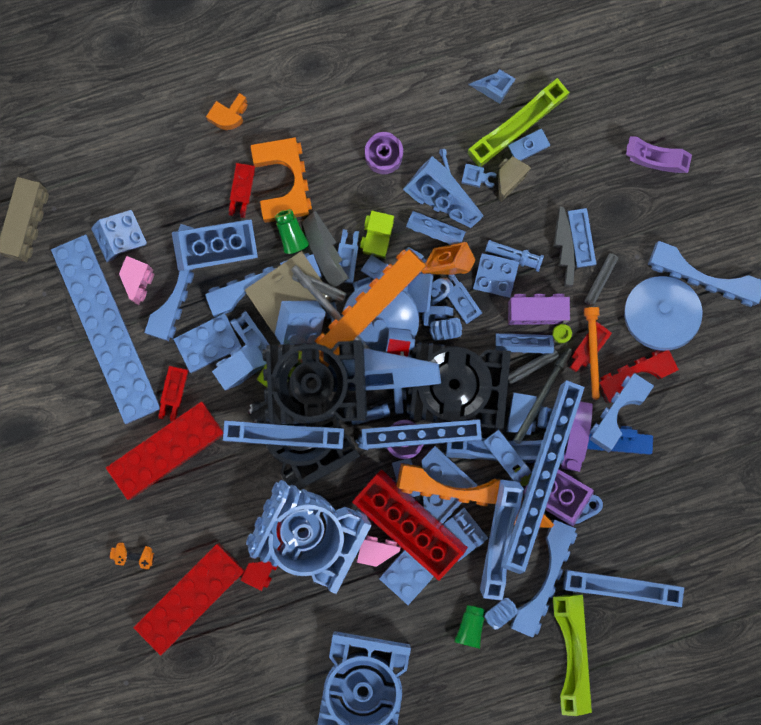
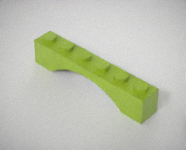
M558 78L555 79L514 116L470 147L467 154L478 167H482L563 102L570 92Z
M583 595L553 597L554 617L563 632L567 650V672L560 695L562 715L579 716L592 713Z

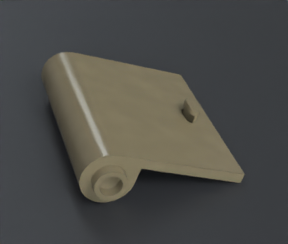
M302 251L245 289V292L274 334L282 301H318L307 288L304 289L299 282L292 279L294 273L291 269L297 265L304 274L322 282ZM324 295L329 302L333 300V298Z

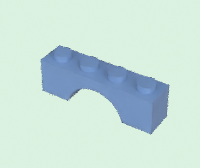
M635 373L631 378L629 376L625 378L621 384L624 387L621 393H615L611 399L613 405L610 409L605 408L600 416L603 420L599 425L596 423L589 432L592 434L589 440L608 453L622 435L617 424L619 409L629 404L641 405L654 387Z

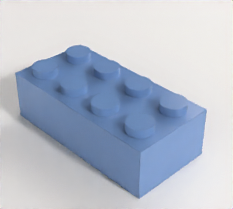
M252 220L172 232L178 270H190L258 258Z

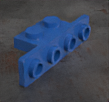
M629 426L620 427L622 435L611 451L652 454V435L637 434V430H632V427ZM588 441L587 449L605 451L592 441Z

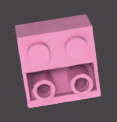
M126 256L119 275L129 299L139 305L140 301L143 302L146 297L147 291L145 289L147 284H151L154 278L153 269L148 264Z
M367 535L360 547L357 563L378 566L398 553L400 546H397L395 541L386 539L385 543L378 542L377 537Z

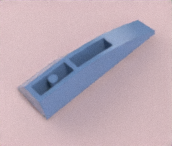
M364 349L366 390L441 383L438 363ZM342 360L348 370L349 378L353 379L355 377V361ZM329 365L328 368L334 377L333 392H336L338 386L337 376L334 369ZM350 383L349 391H356L354 383Z

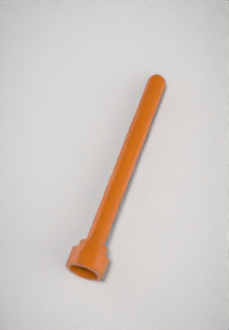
M598 307L584 308V317L588 320L592 398L598 400L600 392L596 320H598L600 314Z

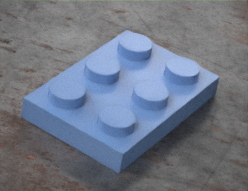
M225 313L174 338L190 373L229 355L239 347L242 348Z

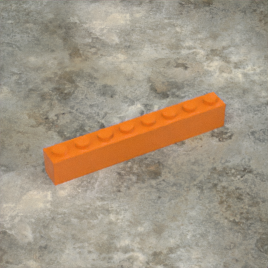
M411 249L407 252L403 250L396 257L398 261L394 265L390 263L382 271L384 275L380 279L375 278L369 284L371 289L366 294L362 292L355 299L357 303L353 307L349 305L341 313L343 317L339 321L335 319L328 327L330 331L326 335L322 333L315 342L332 349L339 341H354L427 265ZM339 348L334 352L336 355H339ZM320 351V363L328 367L329 364L324 361V352Z

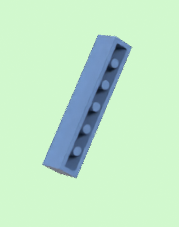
M480 420L362 429L363 450L482 439Z

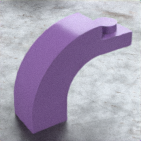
M630 137L626 153L630 157V161L636 164L676 173H688L692 154L683 149L657 147L646 143L638 137Z
M581 401L579 403L564 450V460L561 464L562 469L580 472L589 441L592 403Z

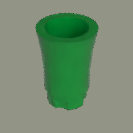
M292 209L277 213L275 216L276 225L281 236L284 253L291 254L306 248L309 242L303 234Z
M467 605L466 613L464 612L462 622L454 641L455 643L480 649L485 609Z

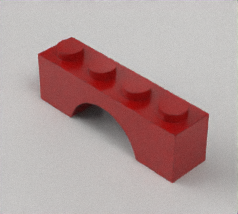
M657 350L652 353L653 357L647 360L644 356L634 361L635 366L629 368L626 365L617 369L619 373L614 376L609 373L600 377L599 389L606 403H611V399L616 392L621 393L624 388L621 384L627 376L631 378L634 373L646 372L652 374L657 379H661L678 371L679 369L670 351Z
M278 522L276 529L278 540L281 543L280 546L277 548L278 551L284 543L281 539L279 532V526L281 522ZM262 561L250 562L240 581L262 591L264 587L268 588L272 580L269 577L272 569L276 571L278 565L277 567L272 566L269 561L266 563Z

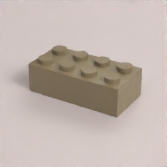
M17 177L0 236V254L5 257L27 262L28 258H31L33 254L32 243L33 240L37 239L38 222L42 221L43 204L47 203L49 196L47 189L39 182Z

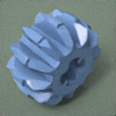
M448 318L432 321L430 323L432 339L437 341L460 337L462 335L460 319Z
M504 598L487 611L484 617L493 629H499L517 614L518 609L509 598Z

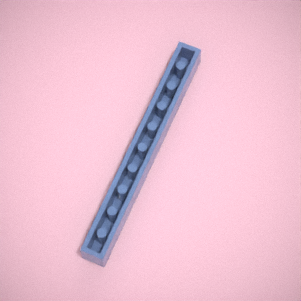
M567 380L560 385L501 565L504 569L518 574L526 570L585 388Z

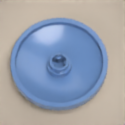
M658 276L642 281L631 291L626 301L624 317L628 330L638 342L651 349L666 351L680 348L694 338L701 325L702 306L699 297L689 285L676 278Z
M369 284L358 288L350 295L343 311L349 305L353 307L357 303L355 299L362 292L366 294L371 289ZM403 290L359 335L370 349L384 352L388 328L412 331V339L415 338L419 326V313L412 297Z

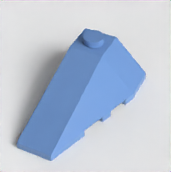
M433 156L420 167L403 188L417 202L421 204L426 203L434 207L433 210L437 212L442 211L450 215L451 219L470 228L484 216L450 172Z

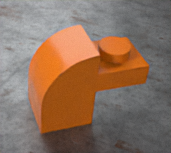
M239 93L229 109L216 101L206 118L220 129H235L243 123V119L239 114L245 112L248 106L246 104L247 99Z

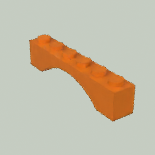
M401 463L396 486L403 493L412 494L413 491L420 492V495L431 497L432 494L439 495L440 499L450 500L453 497L458 498L459 502L469 503V500L477 501L476 504L488 506V503L496 504L501 479L494 478L476 487L457 488L434 480L420 466Z

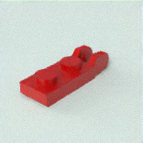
M236 163L230 196L229 216L234 215L237 202L242 203L240 217L245 218L247 205L250 202L255 166Z
M169 366L160 401L159 419L165 417L167 405L173 406L170 421L173 422L176 419L189 370Z

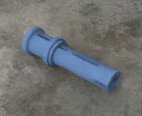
M491 240L488 241L485 252L518 261L522 267L525 265L536 269L537 272H539L544 255L538 256L529 253V250L520 251Z

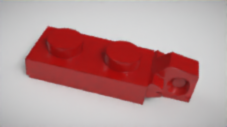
M596 322L597 352H599L612 332ZM589 332L572 355V358L575 360L569 368L574 372H577L581 365L586 367L590 364Z

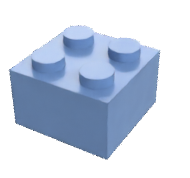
M282 301L275 336L280 344L283 345L317 344L315 340L321 335L326 312L318 301Z
M256 344L252 346L245 345L230 353L231 357L219 361L216 364L217 368L212 372L224 390H228L242 384L266 365V361H263V354Z
M403 550L379 579L409 605L434 576L409 553Z

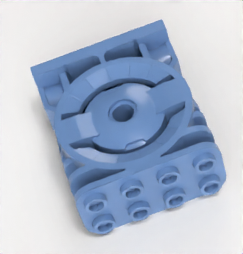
M280 480L279 483L276 482L273 486V494L270 500H267L264 504L262 516L258 517L255 522L253 534H250L247 538L246 545H248L250 557L254 559L259 557L264 563L269 561L272 566L277 567L278 565L281 569L293 575H311L314 582L328 587L330 592L337 594L371 527L366 514L359 509L355 511L347 507L335 510L326 499L315 493L307 492L304 489L299 490L293 484L289 486L283 480ZM321 511L326 521V531L324 537V525L321 517L319 516ZM278 522H281L279 526V532L281 539L284 543L278 551L277 548L280 546L281 543L278 540L276 529ZM300 528H306L304 532H298Z
M334 631L329 655L334 666L329 671L325 680L317 725H397L402 700V686L399 676L407 671L411 651L410 644ZM349 644L368 650V653H355L347 656ZM374 650L391 652L390 662L388 663L383 658L371 654V652ZM335 657L343 659L338 662ZM367 665L380 671L387 682L395 683V687L384 685L382 678L375 671L366 668L355 669L345 678L336 677L335 675L336 673L344 674L355 666ZM393 667L400 668V670L395 672ZM365 686L369 692L367 695L361 696L357 692L358 688ZM331 694L342 696L345 705L349 709L357 713L372 712L375 709H377L381 703L390 704L392 706L391 708L382 707L377 712L371 715L360 716L355 715L349 712L347 709H345L342 703L340 702V699L331 697Z

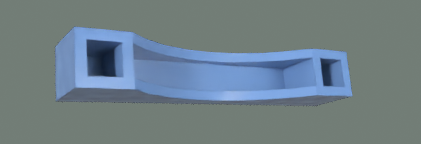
M180 224L178 231L194 228ZM193 269L180 270L173 293L158 310L150 314L144 333L166 341L174 337L176 331L174 324L176 319H180L182 313L180 306L182 301H186L188 295L186 288L188 283L191 284L193 280Z
M661 241L655 244L648 265L652 266V270L661 273L663 271L668 272L672 278L688 280L687 283L693 286L702 285L706 287L705 290L716 293V291L723 293V297L734 300L736 298L741 300V304L752 307V305L759 304L761 299L760 279L749 275L736 279H718L707 276L688 264L676 247Z
M304 254L318 276L322 278L314 255ZM271 266L263 269L261 274H249L244 277L245 280L239 282L237 280L226 283V287L221 289L219 286L209 289V293L205 295L213 316L216 318L224 313L232 312L237 303L247 294L245 289L276 268Z
M224 421L223 441L343 449L344 429Z
M486 438L446 444V457L498 461L483 442ZM542 440L521 441L520 444L508 441L524 462H536ZM563 453V456H562L560 465L562 464V462H563V460H564V453Z
M500 480L480 586L483 598L503 600L507 569L502 568L501 565L521 506L524 489L520 482Z
M552 519L554 526L548 529L545 537L549 549V568L546 579L537 594L525 605L518 608V612L513 617L510 625L511 629L530 637H534V634H538L542 624L539 621L541 616H545L549 607V605H546L549 597H553L556 590L554 583L556 579H560L563 569H561L563 561L566 562L570 555V551H568L570 543L574 544L577 533H575L576 528Z
M565 570L563 589L567 591L682 607L684 587L572 570Z

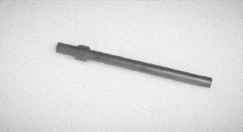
M295 265L291 271L300 280L299 283L304 289L307 288L334 320L337 319L339 321L342 316L312 283L313 280ZM358 336L355 340H362V339L360 338V336ZM364 342V349H370Z

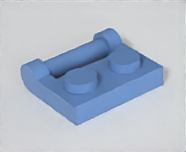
M383 404L382 406L367 410V420L352 421V425L390 416L388 405Z

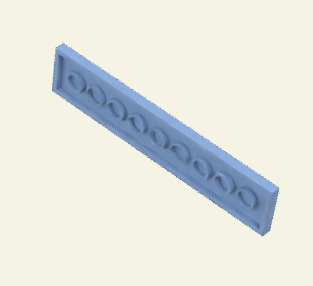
M81 236L51 249L124 423H131L160 410L159 402L88 236Z

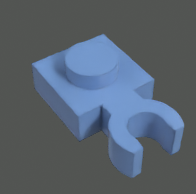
M466 164L461 183L480 188L482 182L487 187L493 188L494 183H490L488 178H496L497 174L494 172L484 174L483 167Z

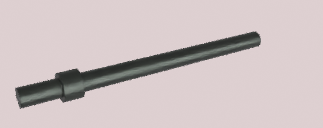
M566 348L561 358L557 359L554 364L553 372L513 439L515 443H521L560 373L567 367V361L573 352L571 349Z

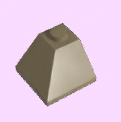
M513 156L509 160L506 158L499 165L501 169L498 172V200L500 202L527 177L531 169Z

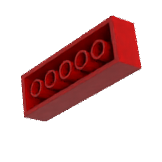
M201 401L107 466L106 469L126 499L131 500L221 438L224 430L206 404Z
M381 469L352 503L439 581L464 555L468 547L412 496L401 492V489L396 486L397 483Z
M219 543L216 544L133 628L161 656L245 572V569Z

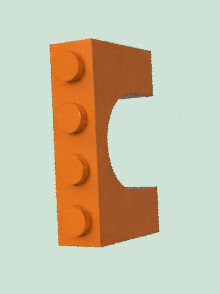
M295 137L251 145L255 167L281 164L288 167L295 176L294 186L287 195L260 201L264 223L276 221L275 216L277 213L292 209L296 217L309 215V210L312 209L310 198L306 199L305 191H309L307 179L303 180L302 173L306 171L304 161H300L299 154H302L301 142L297 143Z

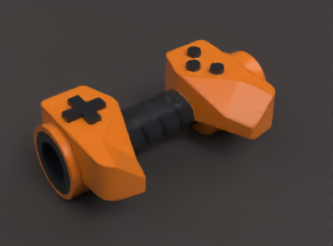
M118 543L116 548H111L110 559H113L116 565H124L127 559L139 561L140 568L149 569L150 566H153L155 553H152V548L145 546L142 554L127 552L124 543Z

